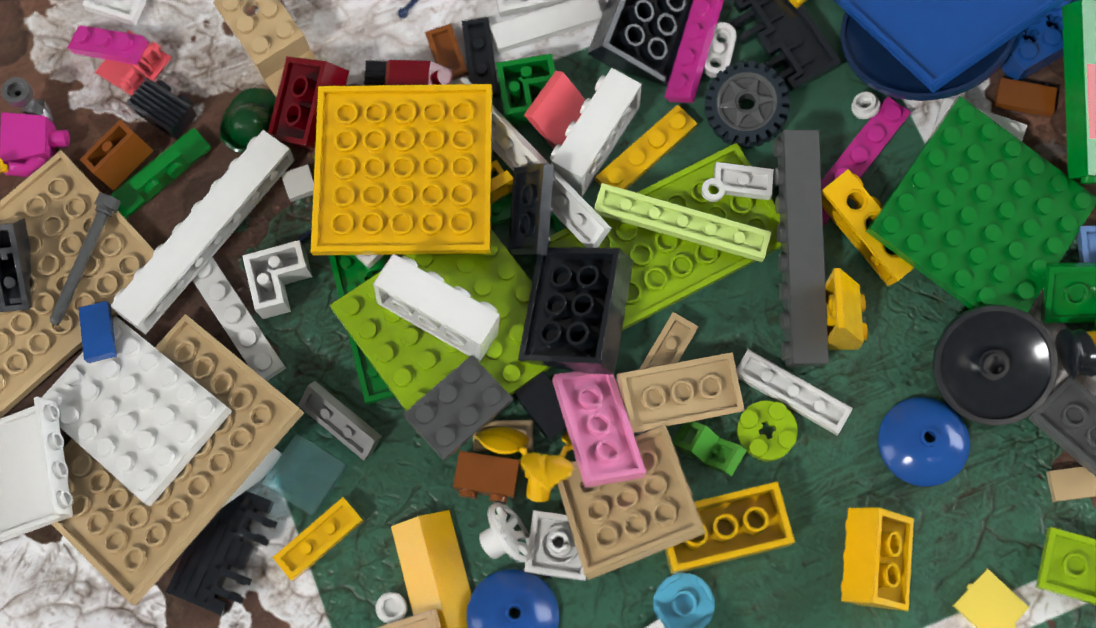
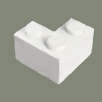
M300 240L243 255L255 311L262 319L291 312L285 285L312 277L307 252Z

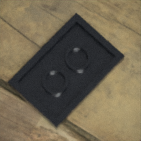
M543 163L514 168L508 239L510 255H547V249L550 245L549 224L553 212L551 198L552 189L555 184L554 165Z

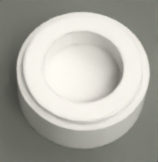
M388 592L378 599L376 614L381 621L390 624L402 620L406 616L407 603L401 595Z

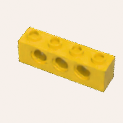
M847 169L821 190L822 208L887 286L898 282L914 269L913 266L894 252L893 255L887 253L885 246L866 232V220L872 222L882 208V205L877 198L870 196L863 187L862 180L856 174L851 173ZM847 198L852 199L856 203V210L848 206Z

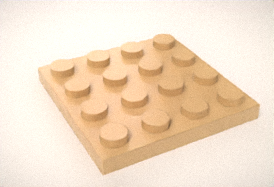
M665 424L635 436L646 470L644 478L585 487L578 463L574 461L572 462L574 466L573 473L568 478L557 483L582 568L588 580L706 533Z

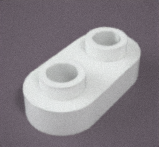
M717 23L703 72L712 78H716V74L720 70L723 72L726 70V66L730 65L736 40V31L727 23ZM724 38L726 42L720 43L717 39ZM716 62L720 67L714 68L711 66V63Z

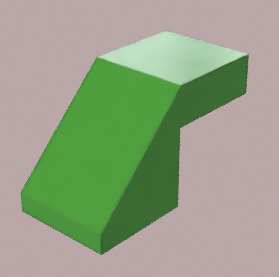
M694 421L683 423L673 440L674 447L709 468L731 477L746 453V450L741 445L719 438L706 425Z

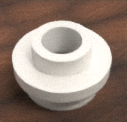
M862 92L855 96L851 108L854 116L857 118L869 119L879 112L881 104L879 98L873 93Z

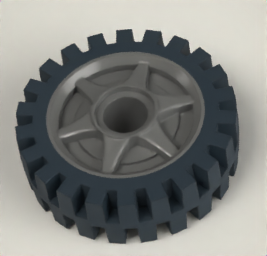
M740 61L737 62V65L732 66L730 64L726 66V70L723 72L720 70L716 74V78L711 80L705 94L707 121L715 135L727 144L737 143L739 147L743 146L745 148L762 146L763 143L770 142L775 135L782 131L789 115L790 98L787 86L782 77L778 76L773 68L769 69L763 63L759 65L755 61H749V63ZM749 99L755 103V106L750 110H743L739 107L740 103L743 100Z

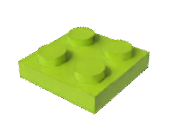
M1053 527L1047 528L1035 588L1096 605V539Z

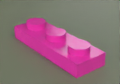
M79 25L67 48L77 55L137 65L148 41L143 35Z

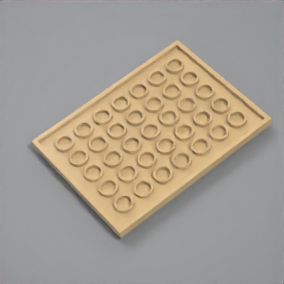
M62 150L0 201V220L25 218L30 242L31 309L0 312V418L83 347L79 308L108 301L111 305L116 294L130 284L136 271L150 261L155 251L118 211L113 213L112 217L107 218L62 322L58 325H53L50 322L53 309L96 216L97 211H95L96 205L94 203L98 194L101 193ZM111 307L112 318L115 315L118 316L119 314Z
M186 314L155 348L226 405L232 412L152 506L149 507L143 503L74 439H71L63 448L65 463L68 467L69 491L73 499V517L53 523L52 525L129 603L135 606L304 414L299 407Z

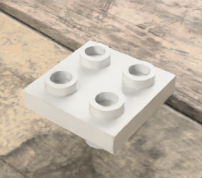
M533 510L528 543L531 559L525 563L524 572L585 581L586 576L567 515Z

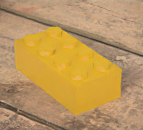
M778 482L695 501L706 533L667 548L665 553L671 575L791 546L795 541Z

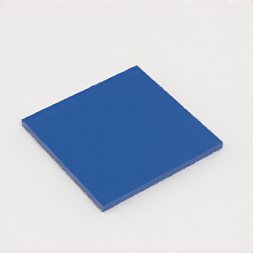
M1066 0L834 1L934 93Z

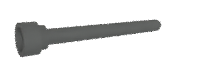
M99 193L94 203L96 205L95 211H97L96 216L50 316V322L53 325H58L62 322L107 218L112 217V214L118 211L121 201L104 193Z

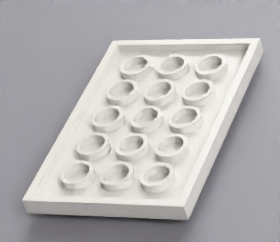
M115 315L112 319L117 356L87 363L82 352L42 398L56 402L60 412V428L143 503L151 507L231 414L232 410Z

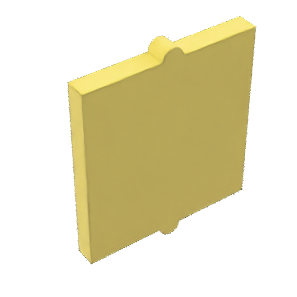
M986 569L973 584H968L964 594L952 605L976 628H1015V623L1029 609L989 569Z

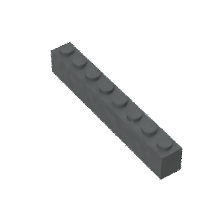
M783 130L777 139L774 140L773 154L775 157H778V167H776L774 172L775 185H779V196L776 197L775 202L776 213L780 214V225L777 226L776 231L777 242H781V254L778 255L777 261L778 270L782 271V283L779 284V299L783 301L784 311L780 314V328L784 330L785 342L781 344V357L785 359L786 367H821L829 364L819 130Z

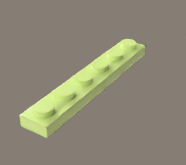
M601 183L594 210L600 216L759 262H763L771 236V232L604 183Z

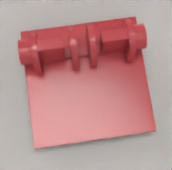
M153 41L151 44L148 42L137 65L104 60L95 73L127 94L133 95L134 91L141 86V82H144L146 77L155 81L172 57L163 52L161 46Z

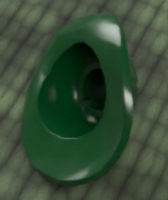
M248 88L240 92L223 114L219 128V137L222 142L234 152L243 154L253 137L258 136L263 130L268 133L276 96L263 88Z

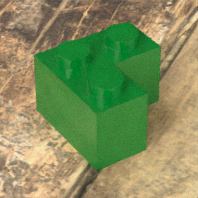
M552 53L496 63L504 115L513 127L531 124L524 114L532 104L531 98L539 95L555 72Z

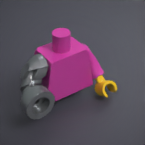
M12 77L3 84L1 95L8 104L16 108L20 107L26 114L1 113L0 173L4 172L7 176L29 177L55 155L56 148L69 147L70 135L67 130L56 131L47 103L39 98L38 100L33 98V89L30 84L23 78Z

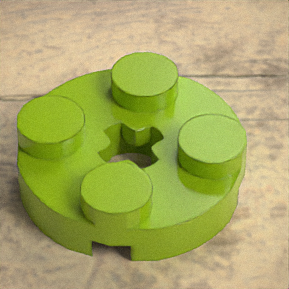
M759 401L747 407L741 414L736 428L739 445L746 450L748 455L750 454L764 462L776 461L784 457L796 443L798 434L797 423L793 414L783 403L772 401ZM764 423H767L769 427L773 426L775 429L770 439H767L766 435H760L759 433Z

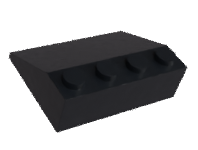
M608 0L587 54L611 68L668 87L693 0Z
M548 247L547 255H538L518 360L520 362L588 374L614 375L634 261L621 248Z

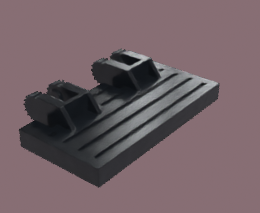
M734 0L733 5L739 13L749 8L751 10L732 20L729 25L738 30L753 21L756 23V26L746 30L739 36V41L741 44H746L757 39L768 57L780 52L779 55L763 64H766L767 68H773L774 70L784 65L786 70L779 73L778 76L782 77L791 92L840 67L841 60L803 4L796 8L788 0Z
M245 491L222 507L185 549L166 593L224 616L229 603L217 599L218 595L242 604L244 597L241 594L225 590L222 586L226 577L235 580L241 585L250 586L252 579L233 572L230 568L233 566L243 571L245 570L254 546L243 542L244 537L268 546L270 540L267 537L249 532L248 528L252 520L265 527L275 529L278 522L256 513L257 510L270 514L274 502Z

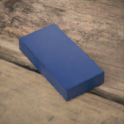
M104 301L80 307L79 318L84 360L87 363L116 357L110 303Z

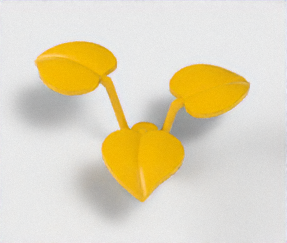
M510 427L489 428L475 436V439H478L483 447L492 452L512 454L519 451L522 454L521 466L525 470L524 477L528 478L526 497L532 501H548L551 489L573 473V464L565 459L567 452L573 450L568 431L562 434V441L566 445H564L559 456L528 453L525 445L529 444V437L523 432Z

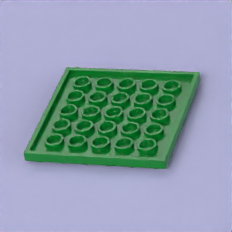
M959 96L944 115L866 232L969 309L984 305H1005L1028 313L1044 288L1046 263H1059L1078 234L1079 226H1083L1094 209L1096 197L1074 180L1068 179L1066 174Z

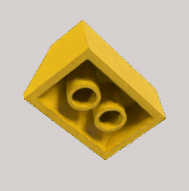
M848 508L845 523L846 542L843 552L844 570L841 583V601L862 606L909 611L914 518L882 508Z

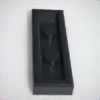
M489 17L461 21L469 81L472 84H492V98L500 97Z

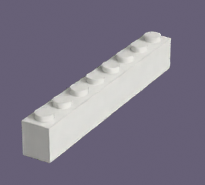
M264 130L258 136L253 137L243 154L230 163L228 171L221 179H217L211 185L210 192L203 200L194 204L190 215L183 222L175 226L170 238L155 249L150 261L136 271L133 280L125 289L120 290L116 294L114 302L110 306L121 317L146 335L295 161L290 148Z

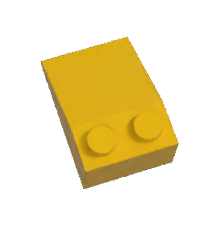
M834 268L825 283L828 350H858L868 337L867 324L862 323V312H865L866 308L865 295L860 294V285L842 269Z

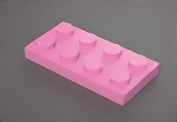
M576 371L554 374L552 382L584 486L591 487L644 478L646 470L614 375L588 374Z

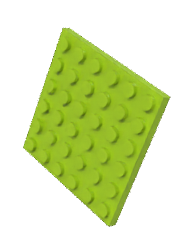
M492 229L491 254L405 255L417 263V268L426 273L429 271L435 272L444 279V283L453 288L459 286L471 295L470 298L479 303L482 301L488 302L497 309V313L500 314L499 332L479 363L510 396L541 372L551 368L518 360L532 281L512 255H510ZM379 272L332 303L330 307L404 410L407 411L470 356L377 304L373 284L381 273Z

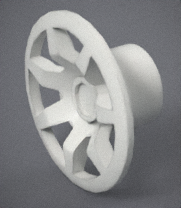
M500 502L491 504L488 509L490 527L479 535L482 548L493 559H498L507 553L519 562L529 561L531 559L528 549L530 535L524 523L506 504ZM507 513L511 515L508 522H506ZM517 523L520 526L521 531L514 530V527ZM518 540H526L527 546L524 542Z

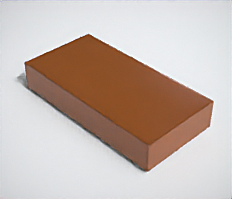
M447 24L426 31L425 35L434 61L452 70L451 81L468 76V70L452 25Z
M1000 77L997 83L994 107L1051 118L1054 114L1057 88Z

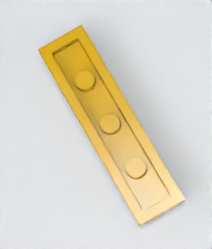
M679 105L675 106L595 176V181L600 186L601 183L627 190L697 128V123Z

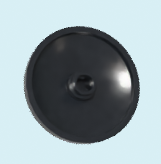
M984 305L960 314L946 326L934 349L932 371L940 395L954 411L976 423L993 426L1007 425L1025 419L1044 404L1056 382L1058 357L1050 334L1036 318L1014 307Z

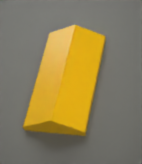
M450 510L418 516L391 526L413 616L426 611L437 610L441 628H468L466 614L472 593Z

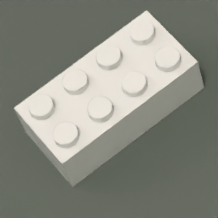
M613 68L610 69L607 76L602 75L595 86L596 93L592 99L587 98L580 110V118L577 122L572 121L565 133L567 138L562 146L557 144L550 156L554 169L581 197L584 196L640 107L642 84Z
M393 254L373 284L377 304L468 356L473 355L478 362H481L499 332L500 314L497 313V309L488 302L482 301L479 303L470 298L471 295L459 286L453 288L444 283V279L435 272L429 271L426 273L417 268V263L406 256L400 258Z

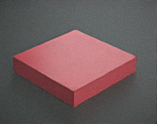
M555 71L524 116L554 150L557 144L562 146L567 138L565 133L572 121L577 122L580 118V110L585 99L564 72Z

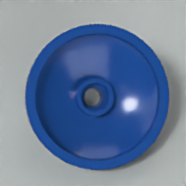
M915 397L898 403L885 415L878 432V448L885 465L896 477L911 485L932 487L949 481L962 470L969 455L970 439L964 421L949 405L934 398ZM925 433H929L933 436L932 443H928L925 441Z
M518 569L498 571L486 577L473 591L467 607V627L558 628V604L549 586L538 576ZM511 608L518 609L520 617L512 619L509 616V610Z

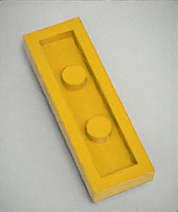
M342 497L272 558L287 577L294 582L364 520L348 501Z

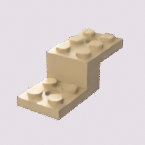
M280 0L213 1L215 8L243 46L251 63L276 98L286 56L317 60L310 50L304 34ZM248 7H259V11L255 15L249 16L245 14Z

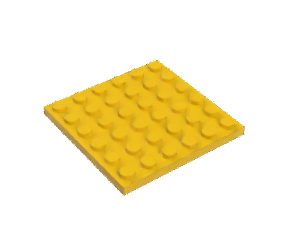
M492 84L318 86L311 233L312 255L491 254Z

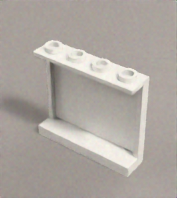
M35 397V406L0 418V542L73 517V499L69 491L68 467L65 463L63 451L64 440L59 425L60 412L56 402Z

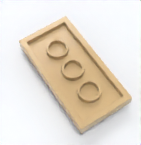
M733 352L616 374L620 395L633 433L655 429L664 424L665 426H671L745 411Z

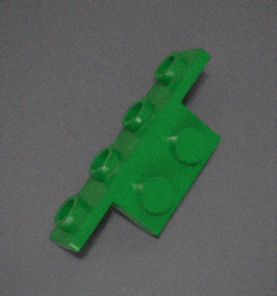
M192 128L110 195L121 201L118 212L125 219L130 217L209 152L211 146L196 129Z

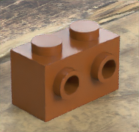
M120 119L80 161L114 191L154 150Z
M459 451L453 488L455 491L460 492V497L477 499L478 495L490 496L489 501L507 504L508 499L515 500L521 467L520 460Z

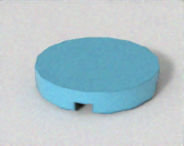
M676 573L667 577L657 587L653 597L654 613L657 620L660 619L665 628H704L711 621L714 613L715 598L710 586L702 578L690 573Z

